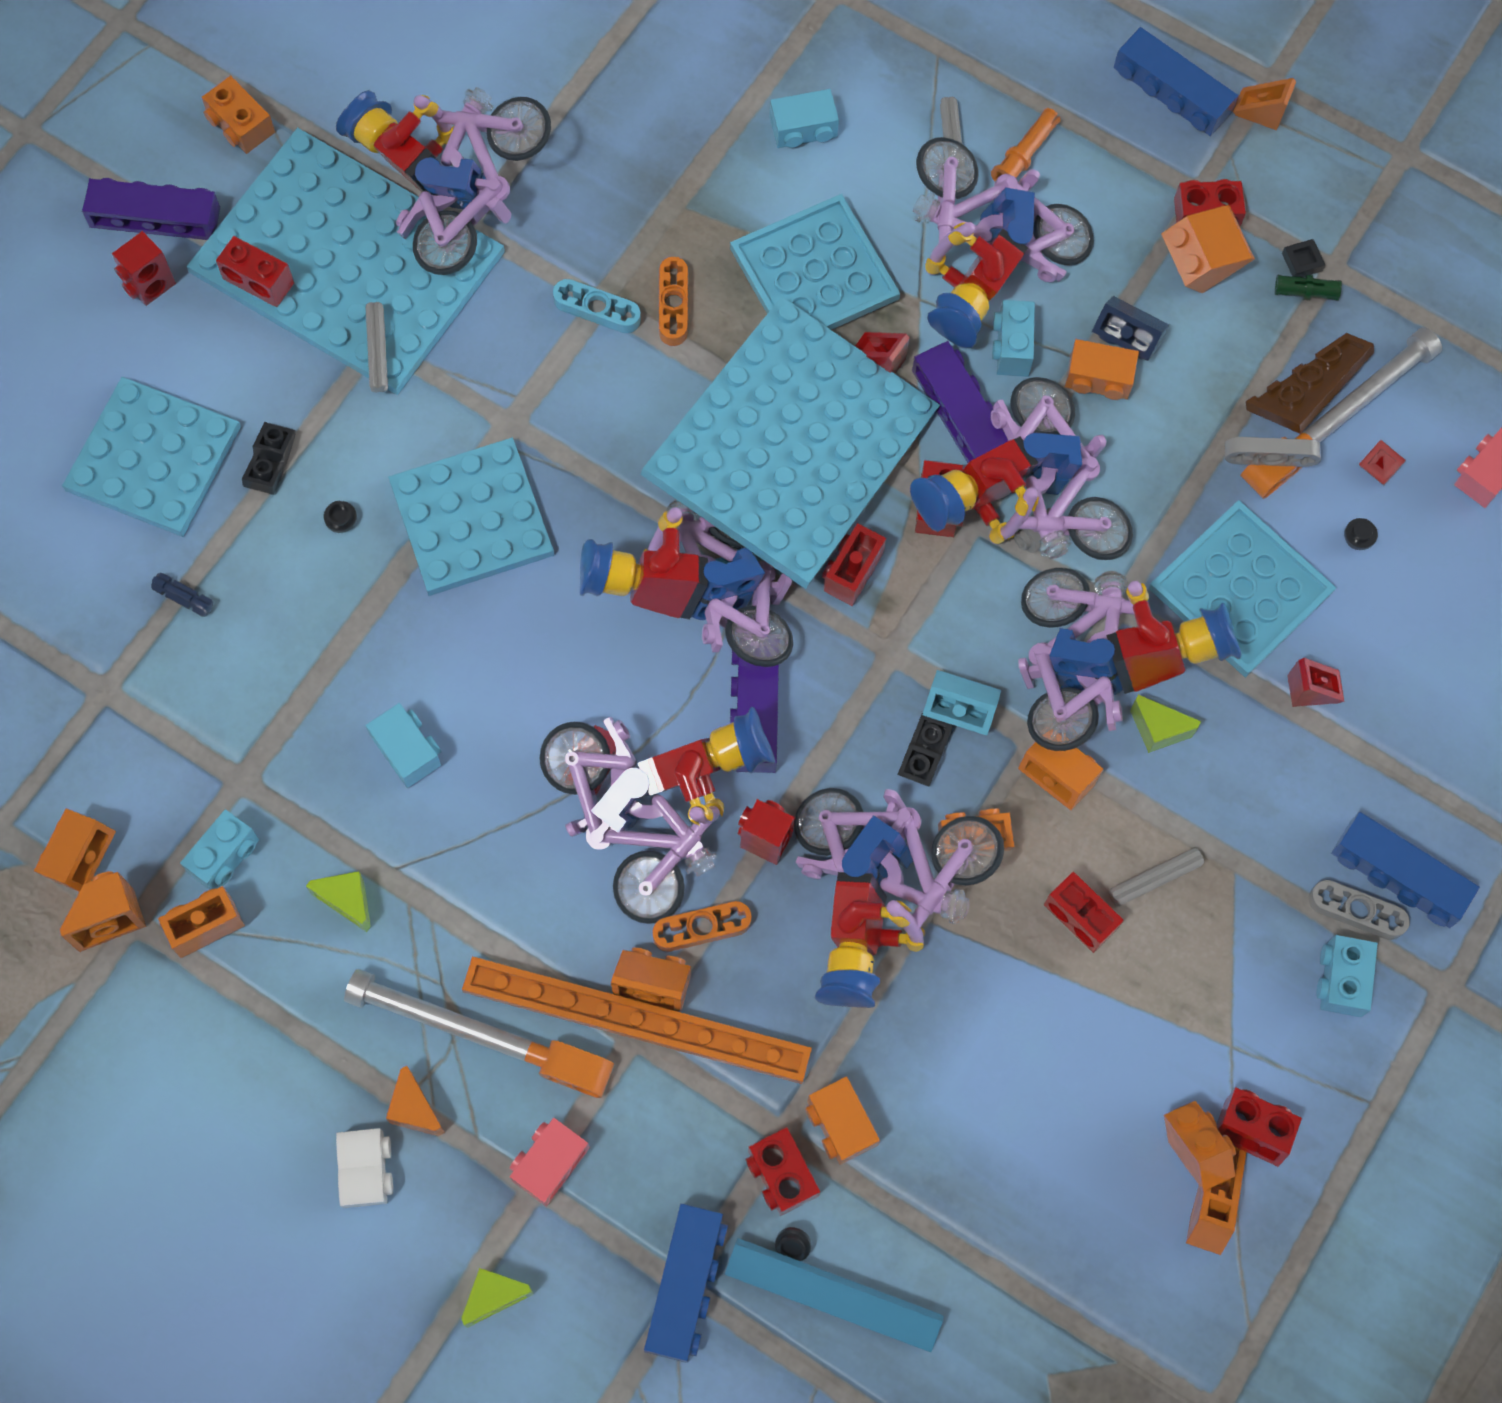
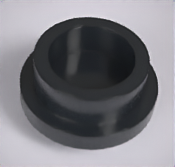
M334 501L325 509L323 518L329 530L335 533H344L351 530L356 524L357 513L350 503Z
M1356 518L1347 524L1344 530V537L1346 543L1352 549L1366 550L1374 545L1378 532L1371 521L1364 518Z
M785 1228L776 1237L775 1249L779 1254L803 1261L811 1251L810 1237L799 1228Z

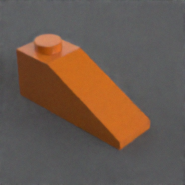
M1236 1147V1155L1233 1156L1235 1177L1205 1191L1198 1186L1186 1244L1219 1255L1222 1254L1235 1231L1246 1152Z

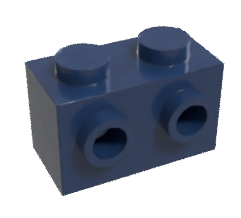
M1112 296L1105 303L1091 332L1099 335L1100 339L1109 344H1116L1125 349L1139 351L1138 358L1149 361L1160 345L1169 324Z

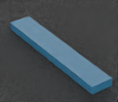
M737 1238L725 1275L928 1352H932L944 1319V1315L739 1238Z

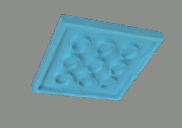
M842 194L730 242V250L767 314L782 296L832 330L900 299L898 288Z
M121 377L62 487L66 492L184 537L241 428L240 423L237 420Z
M513 437L388 476L428 596L554 556L552 544Z
M1238 500L1152 581L1148 589L1184 622L1201 617L1200 608L1207 610L1217 609L1221 603H1225L1242 654L1240 659L1230 656L1225 660L1246 678L1335 591L1336 587Z

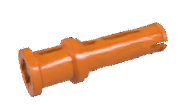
M1051 108L1044 109L1038 120L1032 125L1018 145L1010 147L1006 151L1005 159L1000 165L994 166L991 170V177L994 181L1004 174L1017 178L1022 171H1026L1029 168L1031 157L1060 122V116L1056 117L1058 115L1056 111Z

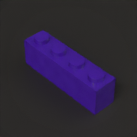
M89 178L82 213L89 228L134 233L143 231L145 234L208 240L217 228L221 208L215 192L205 188L186 189L171 184L157 186L148 185L141 181L129 183L119 182L111 178H102L101 180Z
M946 341L914 356L912 372L925 394L940 405L936 412L965 460L969 463L971 460L1008 442L1003 428L996 429L991 422V412L994 410L993 405L990 401L985 402L980 393V385L974 375H969L964 367L965 363L961 353L957 349L954 350L949 341Z
M768 634L764 638L760 649H753L747 641L739 637L738 647L753 658L772 660L779 657V635ZM732 650L731 665H738V677H731V697H737V709L730 708V723L734 722L736 716L746 715L750 707H755L773 752L775 763L763 762L756 767L754 772L776 773L779 664L772 667L755 666L739 658ZM744 766L736 769V772H748V770Z

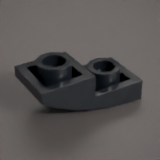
M264 422L252 446L254 454L242 477L243 487L274 495L290 456L296 435L295 430Z
M921 714L897 775L929 787L953 725Z

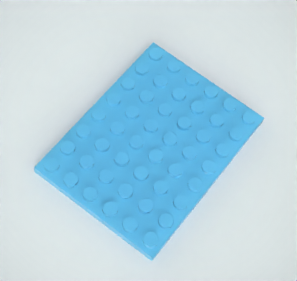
M297 127L186 267L192 275L369 378L365 306L369 302L382 303L385 322L387 390L398 395L505 253L504 245L476 230V251L465 267L447 275H437L426 271L416 261L412 244L414 234L422 221L427 218L426 215L417 221L406 239L397 233L399 227L396 224L399 214L405 209L411 211L419 197ZM444 217L443 220L445 222L446 227L455 218ZM429 224L420 237L419 250L421 256L426 263L435 268L452 267L466 256L471 243L470 233L468 232L455 245L453 252L446 253L435 242V237ZM233 235L289 265L294 284L278 307L223 280L216 259Z
M781 296L643 467L640 475L806 589L940 405L893 372L889 373L873 360L866 357L867 354Z

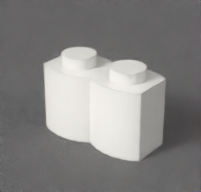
M380 1128L336 1133L340 1206L351 1208L387 1204V1195H393L392 1173H386L385 1159L391 1158L390 1137H384L383 1131Z

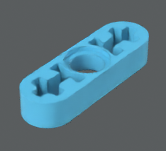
M571 279L561 280L553 288L554 304L563 312L622 333L634 332L640 326V308L630 300ZM568 291L573 292V297L569 296L567 300H563L562 295H566ZM594 300H600L605 303L606 307L601 312H592L589 310L588 305ZM614 306L615 312L612 311V316L609 317L611 314V307ZM627 312L631 313L632 318H627L626 321L621 320V316H625Z

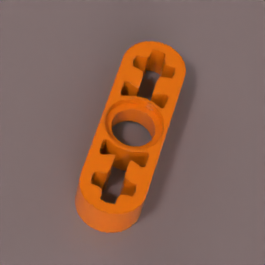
M668 257L662 261L659 268V336L665 344L677 346L682 344L688 335V266L679 257ZM671 269H677V285H671ZM670 295H677L682 299L681 305L677 307H669L664 301ZM670 317L676 318V334H670Z
M733 901L665 917L654 925L653 941L660 950L671 952L739 936L747 932L751 925V911L744 903ZM732 911H737L739 916H745V918L741 919L740 926L735 927L731 921L722 923L724 931H717L718 922L715 914H720V921L729 919ZM696 919H708L712 923L710 933L707 935L696 934L692 929V924ZM681 922H687V934L690 939L684 940V932L675 934L673 942L667 943V940L663 937L659 938L658 935L663 934L664 927L670 926V930L675 932L682 930Z

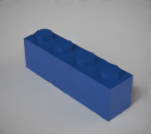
M1139 27L1118 50L1113 68L1122 77L1130 79L1140 86L1146 94L1154 96L1164 103L1170 111L1178 113L1191 122L1197 130L1203 131L1211 137L1232 113L1239 96L1142 27Z
M1359 812L1350 821L1331 854L1338 857V862L1344 867L1351 870L1357 869L1368 876L1367 879L1371 884L1382 889L1387 888L1397 895L1401 903L1412 908L1417 907L1428 914L1427 917L1430 921L1442 927L1447 926L1451 928L1462 919L1480 886L1362 812Z
M680 1203L644 1348L645 1353L685 1363L688 1362L689 1355L697 1356L702 1335L695 1333L698 1318L706 1319L711 1298L704 1296L707 1281L715 1282L719 1261L713 1260L716 1245L723 1247L728 1225L722 1224L723 1214Z

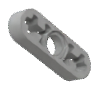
M1235 437L1225 442V460L1232 464L1309 467L1321 461L1320 443L1307 439Z
M1324 880L1317 883L1309 893V904L1317 913L1384 939H1397L1409 928V916L1402 908L1339 883ZM1327 890L1330 892L1329 897L1339 902L1343 896L1347 897V899L1343 903L1341 911H1339L1338 908L1341 903L1330 901L1325 905L1322 903L1323 897L1318 894H1322ZM1354 901L1362 902L1367 907V917L1364 919L1354 917L1350 911V904ZM1377 909H1379L1380 912L1377 914V917L1387 919L1392 915L1395 917V923L1399 926L1390 930L1387 921L1377 919L1372 924L1371 920L1375 917Z

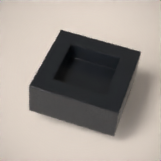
M1314 239L1293 244L1283 249L1282 255L1292 277H1305L1306 275L1322 272L1325 267V262Z

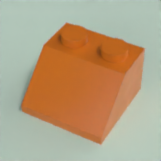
M1228 205L1186 216L1161 233L1185 287L1200 293H1204L1255 260L1239 224Z
M103 872L92 878L93 881L83 884L60 928L61 936L79 952L147 927L134 889L119 872Z
M632 948L631 951L622 950L611 980L612 992L614 995L682 1013L691 976V966L685 965L686 961L675 956H666L665 960L652 957V952L641 948Z

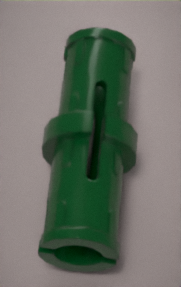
M1277 274L1274 293L1275 295L1303 297V300L1309 301L1311 298L1339 301L1342 281L1315 279L1313 275H1306L1304 278Z

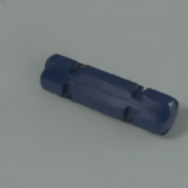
M158 573L153 577L151 584L153 591L161 595L166 593V598L187 609L192 607V612L201 617H206L211 612L214 603L212 599L203 594L199 597V592L177 580L172 582V578L164 573Z

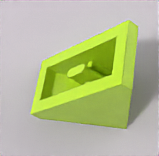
M1139 694L1130 709L1148 753L1192 738L1201 723L1197 719Z
M359 871L310 880L306 887L312 896L365 932L370 929L364 879Z
M479 1268L461 1320L464 1326L469 1328L534 1295L528 1284Z

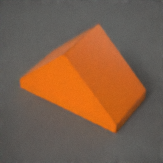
M1289 78L1243 87L1233 113L1243 119L1277 130L1295 87L1296 80Z
M408 1066L401 1068L387 1112V1121L392 1125L435 1136L444 1134L443 1128Z

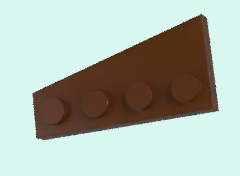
M1345 333L1317 352L1315 359L1310 363L1304 365L1301 363L1292 369V375L1282 382L1276 380L1267 386L1266 393L1258 398L1254 395L1246 401V410L1301 434L1373 355L1374 344Z

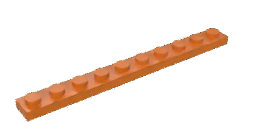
M473 956L462 987L463 993L799 1084L803 1083L812 1049L811 1047Z

